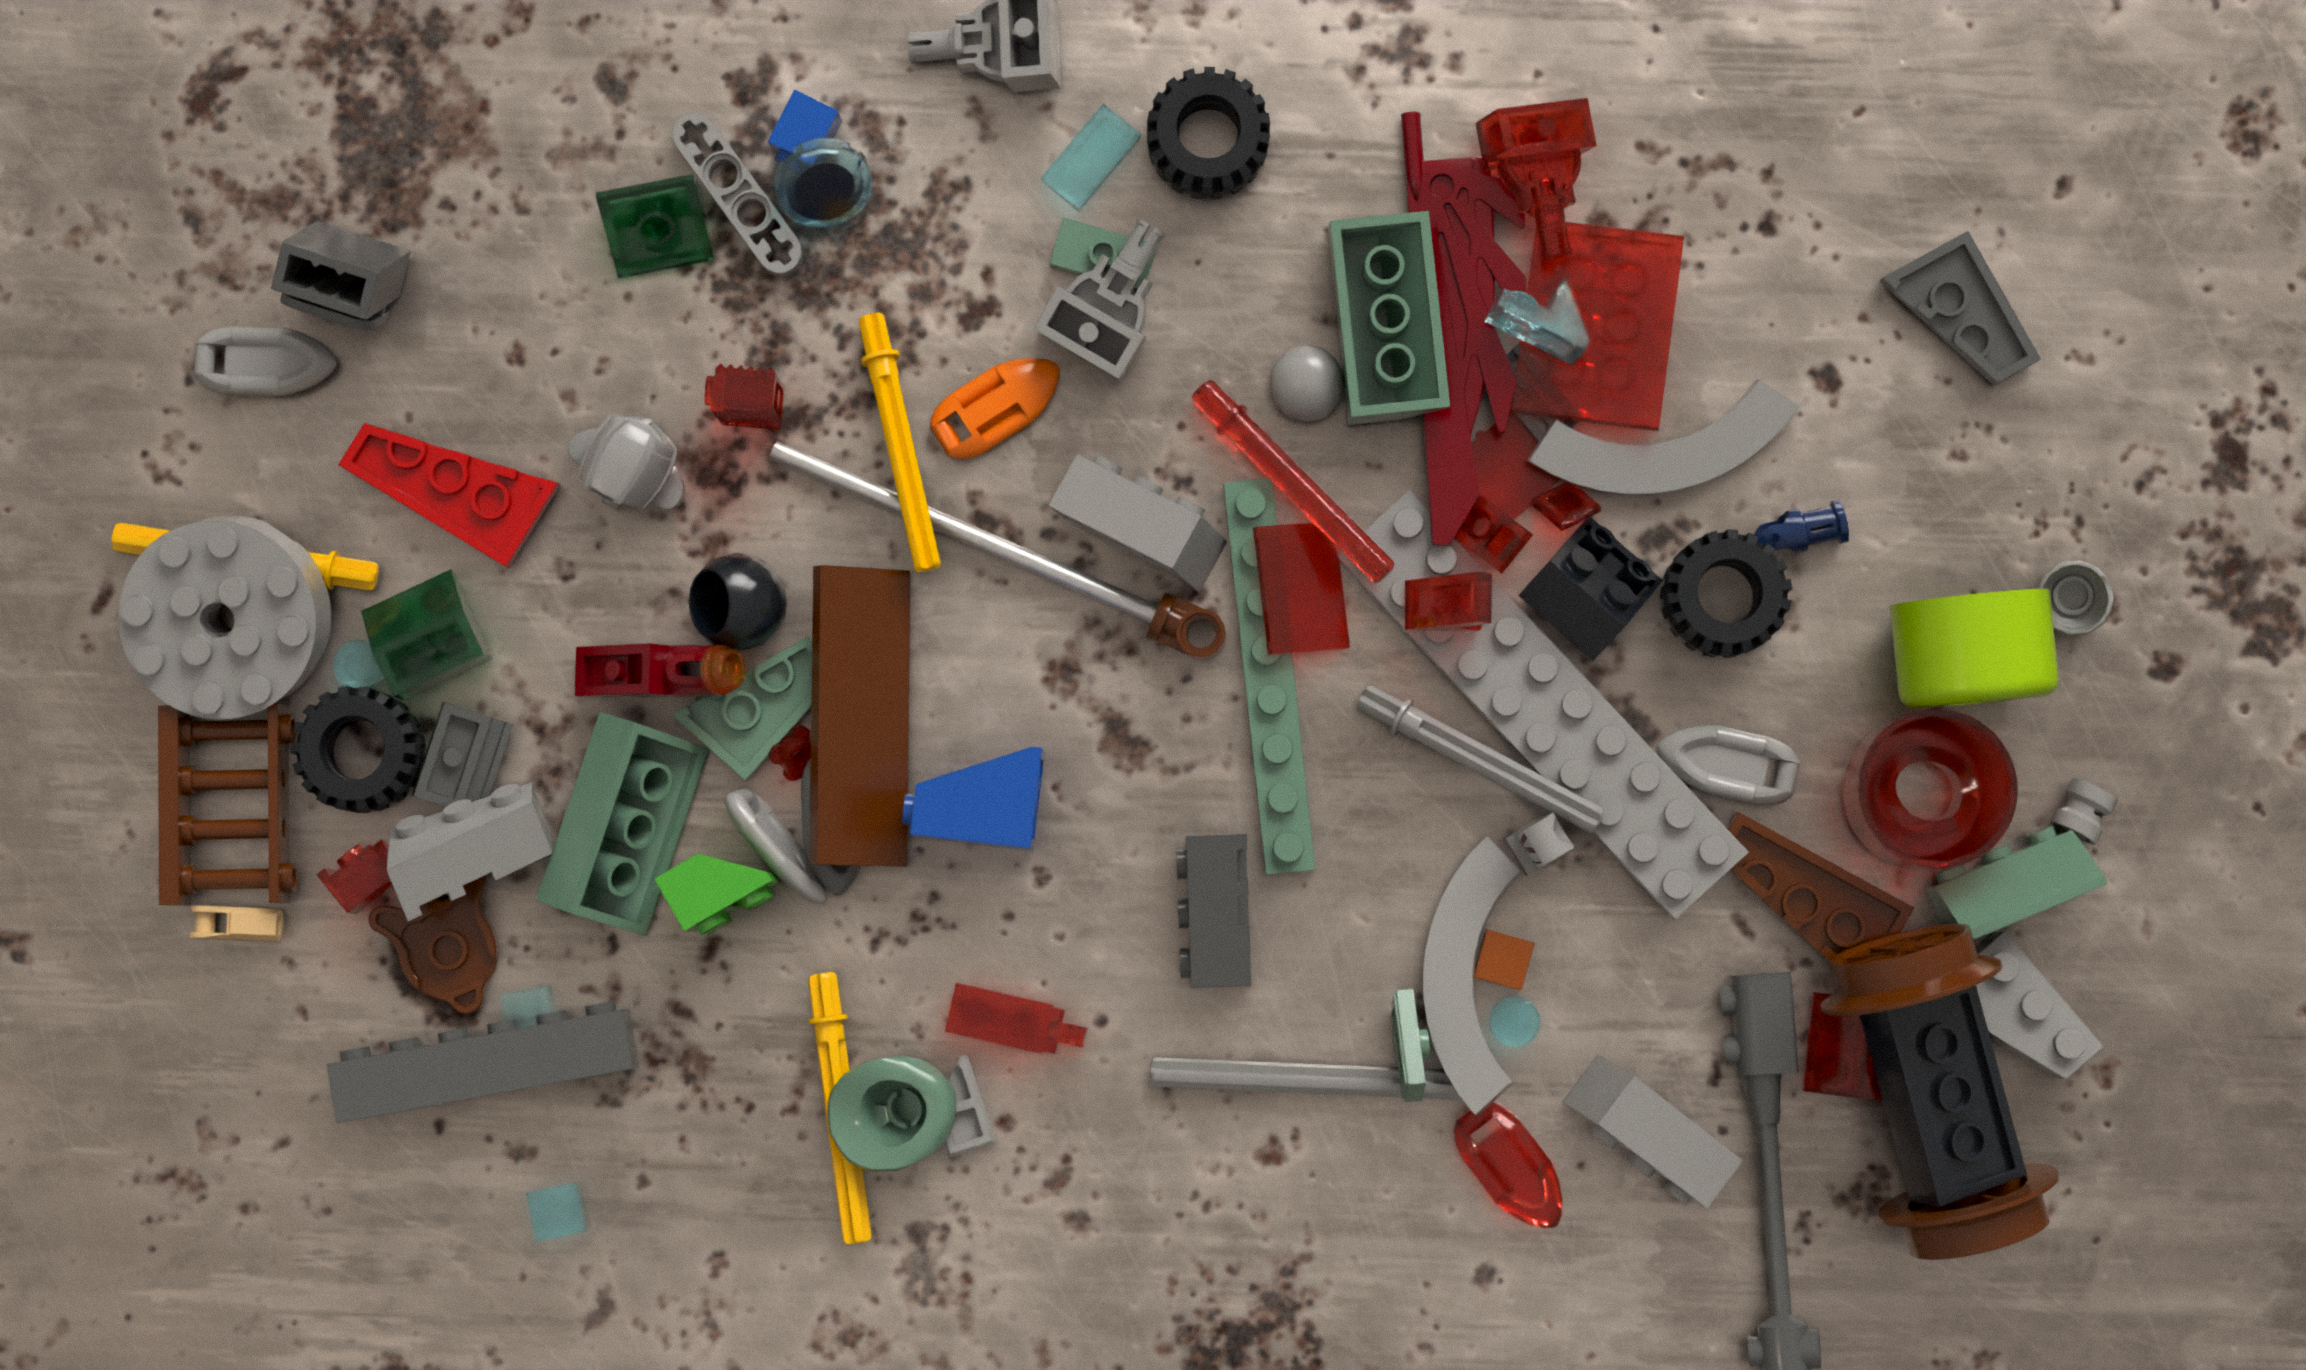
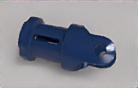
M1839 499L1830 501L1829 506L1805 512H1801L1798 508L1788 510L1777 521L1760 525L1755 533L1759 537L1757 541L1762 545L1769 543L1775 550L1789 548L1795 553L1808 551L1810 545L1837 540L1839 544L1849 542L1848 522Z

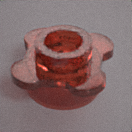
M803 725L795 726L790 731L789 736L785 737L780 744L772 746L769 751L770 761L773 764H779L784 769L783 776L789 781H796L802 778L804 768L811 758L810 730Z

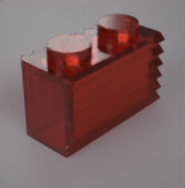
M720 363L715 369V376L707 375L704 395L705 405H710V411L722 425L781 430L785 387L772 368L765 372L762 367L755 371L752 366L745 370L742 365L735 369L732 364L725 368Z

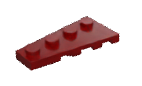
M366 423L362 425L338 464L508 569L560 487L559 483L535 477L499 464L496 465L467 454L438 447L425 441Z

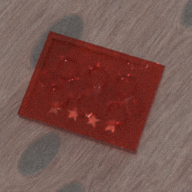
M1537 218L1525 303V318L1523 319L1516 369L1517 384L1511 413L1659 431L1684 236Z

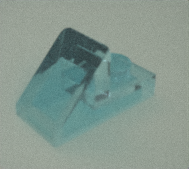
M1562 279L1551 292L1545 307L1538 305L1537 300L1525 292L1510 291L1504 288L1492 303L1484 320L1571 365L1587 349L1590 342L1569 285L1565 279Z

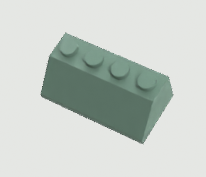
M1429 211L1330 221L1328 241L1348 425L1394 421L1450 408Z
M599 712L536 901L577 916L646 936L661 892L654 878L669 869L709 748L626 719Z

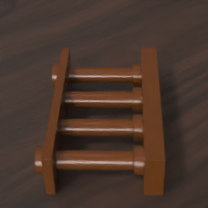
M280 703L269 706L268 720L196 721L194 716L179 711L170 705L158 706L159 905L191 906V895H196L197 890L269 888V903H290V893H295L297 889V868L295 863H290L289 744L295 743L296 733L293 732L296 721L293 714H288V706ZM268 739V769L197 771L195 766H190V746H195L197 741ZM268 789V819L197 820L195 815L191 816L190 796H195L197 791ZM269 839V868L197 870L195 865H191V845H196L197 840Z

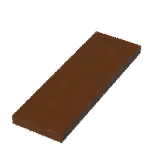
M830 565L813 566L809 865L907 867V826L902 824L905 795L908 794L910 570Z

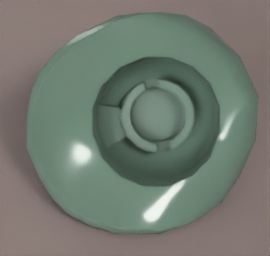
M908 1056L878 1058L861 1063L838 1080L830 1093L828 1101L829 1132L836 1146L851 1164L872 1172L898 1171L933 1154L947 1140L956 1116V1092L943 1073L925 1060Z

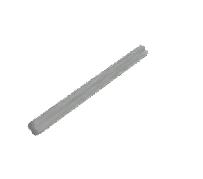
M1163 1057L1153 1058L1150 1064V1083L1154 1087L1402 1097L1398 1067ZM1424 1069L1426 1085L1423 1098L1462 1100L1444 1072V1069Z

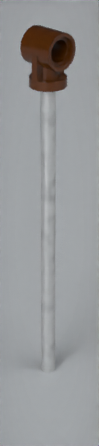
M778 441L773 446L769 457L770 460L902 516L896 492ZM928 506L933 530L1151 623L1146 636L1151 640L1182 652L1192 659L1201 661L1214 658L1220 654L1225 646L1227 638L1225 625L1219 615L1209 609L1201 608L1166 592L1159 605ZM1200 621L1213 625L1216 632L1213 642L1203 648L1190 644L1187 637L1190 627Z

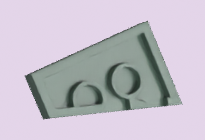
M807 636L758 664L754 669L733 680L731 689L726 694L705 696L673 713L672 716L744 780L748 781L811 710L812 640Z

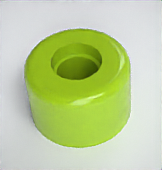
M2024 589L1917 600L1889 606L1898 695L1900 701L1908 708H1940L2037 698L2052 694L2058 687L2059 674L2050 589Z

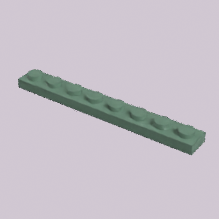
M1273 478L1224 482V498L1265 874L1273 875L1315 870V860Z

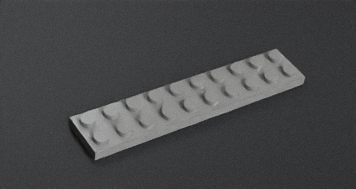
M1410 490L1337 555V560L1536 773L1603 809L1604 817L1593 834L1673 920L1681 916L1749 853L1456 539L1449 546H1434L1432 544L1430 511Z

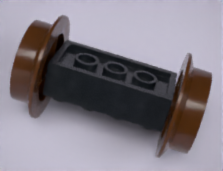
M1944 924L1900 932L1860 944L1833 957L1830 963L1838 990L1822 1002V1012L1831 1016L1860 1015L1907 1187L1906 1192L1897 1195L1881 1206L1878 1210L1880 1222L1888 1226L1903 1228L1910 1255L1925 1260L1952 1259L1981 1254L2015 1244L2042 1231L2050 1221L2043 1194L2058 1182L2059 1174L2057 1169L2051 1165L2024 1163L1976 987L1977 984L1990 979L2001 971L2003 967L2001 960L1977 954L1971 928L1966 924Z

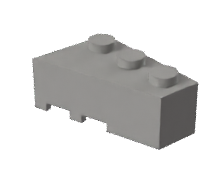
M1077 454L1048 506L1066 521L1116 548L1120 547L1146 560L1145 564L1156 570L1162 568L1176 575L1186 583L1185 586L1199 593L1227 543L1202 517L1205 510L1181 496L1177 498L1175 503L1160 496L1163 489L1144 477L1137 475L1135 481L1132 482L1120 476L1122 468L1104 457L1096 455L1092 462Z
M533 783L522 786L518 784L504 785L493 791L491 796L473 802L469 799L458 800L446 806L443 812L427 817L423 815L409 816L390 829L386 870L407 921L422 915L420 905L446 893L451 901L466 895L463 885L491 873L492 878L497 880L552 854V831Z
M2005 931L1992 932L1976 945L1977 954L1998 958L2003 966L2001 971L1995 976L1976 985L1990 1039L2052 1078L2067 1079L2104 1047Z
M1598 1054L1562 1101L1593 1125L1589 1133L1612 1150L1619 1144L1630 1152L1626 1161L1649 1178L1656 1172L1667 1181L1662 1189L1685 1206L1693 1199L1708 1209L1743 1162L1741 1158L1637 1077Z

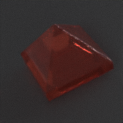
M1565 482L1531 499V505L1560 531H1564L1601 512V506L1580 487L1569 482Z

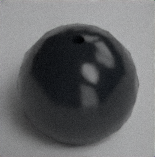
M734 553L712 559L695 576L690 587L689 610L694 627L712 645L725 646L728 650L736 652L761 646L781 627L785 618L787 599L781 577L764 560L751 555Z

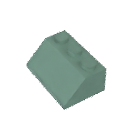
M2054 825L2027 835L2026 838L2029 845L2011 852L2009 845L2006 844L1981 854L1980 856L1984 864L1966 871L1963 863L1936 873L1935 877L1938 883L1930 885L1925 889L1940 925H1969L1973 939H1977L2108 883L2104 874L2074 831L2067 830L2057 833Z

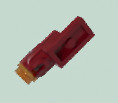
M647 643L576 647L575 696L578 697L629 696L647 698L726 695L733 689L740 687L745 678V662L738 651L726 645L669 646Z

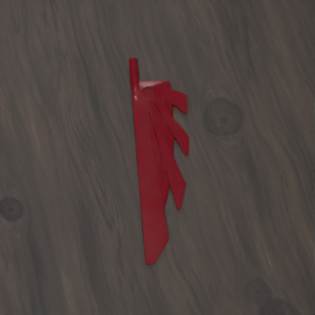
M1413 111L1401 114L1408 213L1429 211L1450 408L1423 414L1431 537L1434 546H1449L1454 541L1480 497L1471 433L1480 406L1484 384L1486 385L1493 415L1500 434H1504L1506 431L1517 385V379L1493 325L1494 292L1496 280L1518 319L1523 320L1525 318L1526 276L1495 242L1493 210L1519 229H1524V190L1521 183L1491 176L1490 158L1487 156L1424 161L1420 112Z

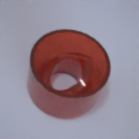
M1944 709L1917 711L1893 719L1874 729L1854 751L1849 760L1843 783L1845 812L1853 831L1863 845L1874 855L1889 864L1918 871L1960 866L1987 853L2007 831L2015 812L2018 795L2017 776L2013 761L2008 750L1997 735L1986 725L1971 716ZM1929 762L1942 768L1949 777L1953 788L1952 802L1947 812L1939 819L1934 821L1923 820L1911 815L1897 796L1896 780L1899 773L1909 764Z

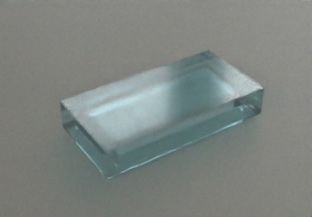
M1102 104L1041 177V181L1079 212L1139 141L1141 134L1105 104Z

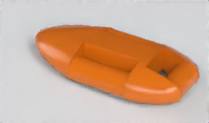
M1039 358L1014 359L997 364L944 398L931 416L930 430H932L946 455L951 458L969 459L981 455L1037 419L1055 393L1059 380V366L1048 359ZM956 414L971 435L963 442L948 421Z

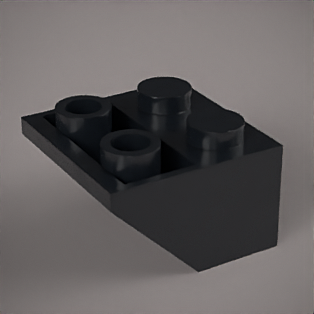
M1588 516L1518 596L1594 661L1629 623L1663 580L1652 571L1645 561L1637 558L1615 539L1610 530L1599 525L1593 518Z

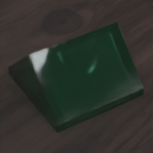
M694 174L596 192V200L618 279L714 260L702 189Z

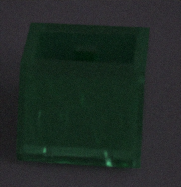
M452 569L361 611L374 658L392 697L404 701L493 659Z

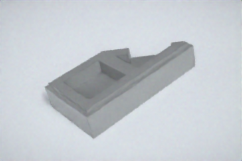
M969 1055L960 1056L948 1080L956 1092L955 1121L947 1140L944 1142L948 1157L996 1142Z

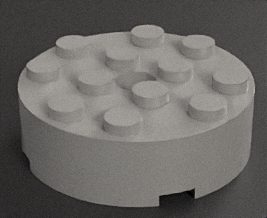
M217 516L170 530L152 542L139 555L122 587L119 600L118 624L123 649L131 667L142 683L155 696L171 707L189 715L207 719H234L252 715L292 695L307 681L320 657L324 655L328 644L331 628V605L328 590L318 566L305 548L298 542H294L284 533L273 528L272 524L262 520L244 516ZM222 604L227 606L233 613V628L225 626L217 618Z

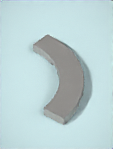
M1758 379L1753 382L1747 392L1731 409L1710 423V425L1681 438L1646 445L1607 442L1587 436L1571 429L1558 420H1553L1526 461L1561 480L1598 491L1619 494H1653L1676 491L1723 475L1747 461L1765 447L1785 427L1799 406Z
M1488 836L1469 853L1444 891L1431 923L1423 965V1000L1427 1025L1434 1049L1444 1072L1456 1092L1476 1117L1513 1084L1493 1056L1478 1020L1474 999L1476 952L1484 926H1486L1495 906L1507 889L1522 874Z

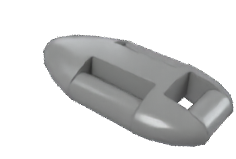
M232 326L211 330L203 334L196 341L193 375L200 385L221 394L285 396L303 391L321 382L332 373L337 361L332 352L321 342L304 333L288 328ZM215 348H225L224 374L214 373Z
M1698 725L1680 729L1664 737L1657 745L1659 757L1685 784L1699 792L1760 806L1783 803L1794 794L1800 761L1797 754L1789 746L1776 739L1719 725ZM1769 759L1780 761L1774 788L1764 787Z
M745 787L738 788L736 791L727 794L725 806L733 824L740 835L744 836L772 870L773 874L801 897L813 903L823 904L826 896L825 888L818 880L811 865H809L806 850L801 847L774 814L773 809L759 795Z

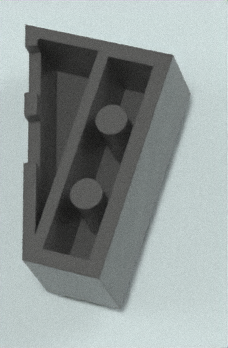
M1247 834L1186 836V849H1176L1177 879L1187 878L1188 898L1178 899L1179 929L1189 928V948H1180V977L1190 978L1191 988L1251 986L1249 891L1246 857Z

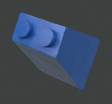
M1029 747L916 784L915 794L905 795L902 824L911 826L910 835L915 838L1034 851L1045 757L1043 749Z

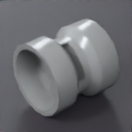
M2072 778L2066 790L2068 799L2064 807L2056 810L2050 823L2060 831L2073 830L2080 841L2096 845L2102 833L2100 826L2102 818L2112 814L2118 799L2098 786L2081 779Z

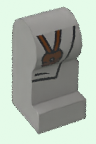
M1546 812L1503 838L1526 876L1574 849L1573 843L1563 831L1554 812Z

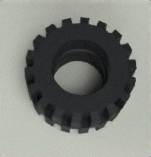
M1205 66L1204 73L1195 74L1194 68L1184 71L1182 79L1177 81L1173 77L1166 83V90L1163 93L1158 92L1153 100V108L1149 111L1147 119L1149 157L1152 164L1155 163L1157 174L1163 181L1168 179L1172 183V189L1180 194L1183 190L1191 192V198L1200 200L1202 199V194L1212 195V200L1223 198V193L1231 191L1233 195L1242 190V185L1246 181L1249 183L1253 181L1257 176L1259 167L1263 166L1270 139L1269 113L1265 112V101L1261 94L1255 95L1253 92V84L1246 78L1242 82L1235 79L1236 72L1225 69L1224 74L1215 73V67ZM1200 110L1219 111L1228 116L1235 124L1238 133L1236 144L1230 151L1219 157L1202 158L1190 153L1180 142L1179 128L1181 123L1189 115Z
M1727 529L1722 533L1714 531L1705 534L1699 539H1695L1673 558L1674 561L1666 569L1663 576L1665 578L1664 586L1660 588V599H1664L1665 605L1661 610L1664 620L1669 618L1673 626L1670 628L1675 637L1681 636L1686 641L1684 646L1692 651L1695 649L1703 651L1704 656L1731 658L1756 649L1770 640L1771 636L1780 630L1785 622L1783 617L1790 610L1792 600H1788V592L1792 590L1791 579L1786 580L1783 571L1788 568L1784 560L1778 561L1772 553L1776 550L1769 543L1762 545L1757 541L1758 536L1751 533L1741 535L1738 534V530ZM1727 566L1734 568L1748 580L1752 589L1753 601L1749 613L1743 619L1734 623L1720 622L1712 618L1702 607L1698 595L1699 581L1704 573L1713 567Z
M346 686L338 688L336 693L326 692L318 697L320 702L316 706L309 704L303 713L307 717L303 723L296 722L293 732L299 734L297 743H291L290 753L297 756V763L292 765L295 774L302 776L304 779L301 785L307 792L314 793L317 796L316 800L340 810L369 813L372 810L381 811L390 808L389 804L391 802H400L407 796L405 793L406 789L409 786H415L417 780L416 773L424 759V756H421V747H426L425 736L419 734L418 727L421 725L418 719L407 711L409 708L404 703L392 698L391 695L372 688ZM356 721H368L376 725L384 740V755L380 765L372 774L362 779H351L344 776L338 769L334 759V746L337 737L345 727Z

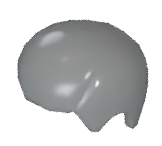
M1307 344L1287 349L1273 364L1270 375L1271 394L1274 403L1288 418L1304 422L1322 419L1333 412L1341 402L1344 384L1342 369L1336 359L1324 348Z
M2081 560L2059 563L2043 575L2038 589H2050L2054 630L2067 636L2088 635L2105 623L2112 611L2114 596L2108 579L2098 567Z

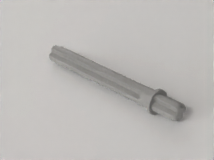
M1368 685L1360 696L1357 705L1359 709L1391 726V734L1396 736L1400 732L1413 740H1417L1538 806L1554 812L1555 815L1589 833H1593L1599 827L1604 817V811L1601 807L1434 719L1429 714L1414 707L1412 699L1408 698L1403 702L1373 685Z

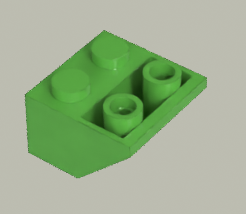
M699 853L654 878L683 931H698L700 935L706 934V936L731 923L732 919L729 913L742 906L744 910L749 909L751 911L773 899L775 894L772 888L781 884L780 879L773 873Z

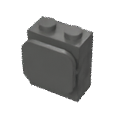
M316 221L282 242L271 289L281 292V303L292 309L351 328L374 330L388 320L390 308L387 305L400 297L411 251Z

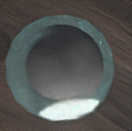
M818 138L801 143L791 150L792 155L784 163L782 159L776 167L773 185L780 209L792 221L807 227L827 228L845 223L860 213L871 197L873 179L867 158L860 150L858 152L851 148L850 143L841 139Z

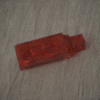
M956 983L945 1032L1043 1054V1051L1055 1054L1058 1042L1083 1047L1087 1028L1063 1022L1065 1010L1054 1008L1052 1004Z

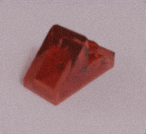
M1480 495L1455 539L1475 553L1493 570L1502 574L1533 534Z
M1471 572L1405 580V630L1479 631L1482 625L1491 624L1492 574Z

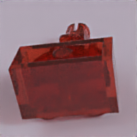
M1588 98L1496 109L1475 123L1484 171L1497 169L1503 185L1516 196L1518 212H1526L1530 214V217L1535 218L1542 260L1550 259L1552 256L1554 259L1572 254L1564 209L1577 203L1573 185L1580 173L1581 155L1597 146Z

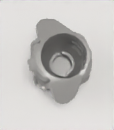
M611 414L602 422L598 429L581 431L573 436L568 444V454L581 465L579 476L584 482V486L591 492L602 496V502L609 504L613 508H617L619 505H626L644 510L650 504H653L663 509H674L680 506L684 499L685 485L675 465L677 448L650 418L637 416L622 417L619 414Z

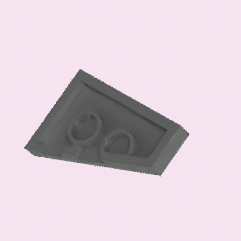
M1969 231L1880 280L1889 291L1993 385L2041 360Z

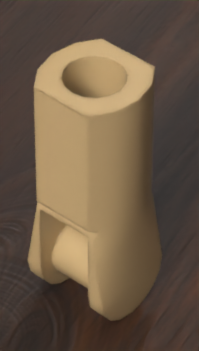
M191 906V912H196L195 932H190L189 938L279 942L282 938L283 911L281 908ZM216 913H227L226 933H215Z

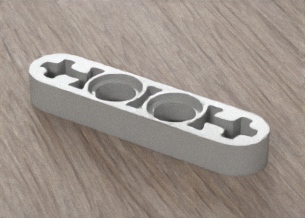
M689 112L682 115L675 122L672 129V139L680 154L763 268L769 274L777 277H788L794 274L801 267L804 259L803 249L798 238L712 120L699 112ZM692 125L697 130H701L704 127L708 129L703 133V138L712 152L716 150L718 145H721L723 148L722 151L709 155L701 166H698L696 161L702 160L705 157L697 145L693 142L687 145L683 144L688 138L685 130ZM723 162L730 163L737 169L736 181L727 188L716 187L710 181L712 169L715 165ZM752 201L761 203L766 209L764 221L756 227L744 226L739 221L738 213L740 208L745 203ZM775 223L780 226V229L771 232L782 247H786L789 244L793 246L788 252L791 261L785 265L779 260L772 263L768 261L772 257L773 252L764 238L760 240L758 245L752 241L755 238L766 235Z

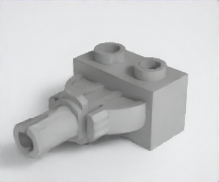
M986 0L973 12L955 14V22L957 24L950 26V29L908 33V43H912V46H908V54L912 64L923 61L956 59L961 73L979 71L987 78L1005 82L1013 93L1061 88L1057 0Z
M1140 218L1136 221V226L1118 257L1113 261L1106 276L1104 277L1103 273L1111 259L1102 254L1094 269L1076 277L1066 290L1059 286L1056 288L1033 328L1035 331L1121 380L1146 339V336L1140 334L1146 318L1144 299L1153 283L1143 279L1135 294L1132 292L1141 279L1143 271L1156 248L1166 235V233L1153 227L1145 243L1140 247V243L1151 226Z

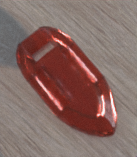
M1495 1101L1478 1117L1470 1110L1456 1120L1453 1133L1458 1152L1494 1202L1509 1215L1528 1225L1541 1228L1557 1227L1562 1216L1563 1198L1556 1170L1551 1160L1521 1120L1507 1107ZM1493 1118L1500 1127L1476 1144L1470 1135Z

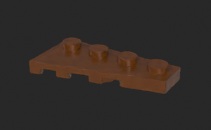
M1740 812L1735 813L1727 828L1749 852L1729 871L1829 963L1833 957L1850 948L1900 933L1914 909L1909 904Z

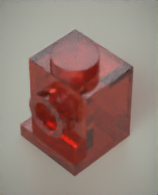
M383 839L374 845L369 844L365 848L361 844H357L337 860L336 863L341 867L337 871L324 868L316 874L347 913L358 914L392 886L386 870L389 844Z

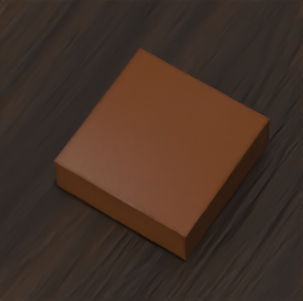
M1485 929L1475 965L1474 978L1522 991L1535 943Z

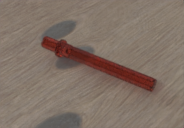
M1212 380L1204 382L1197 388L1192 395V400L1217 425L1216 433L1218 435L1226 434L1372 582L1378 583L1391 573L1395 566L1394 561L1246 414L1247 407L1244 404L1237 405Z

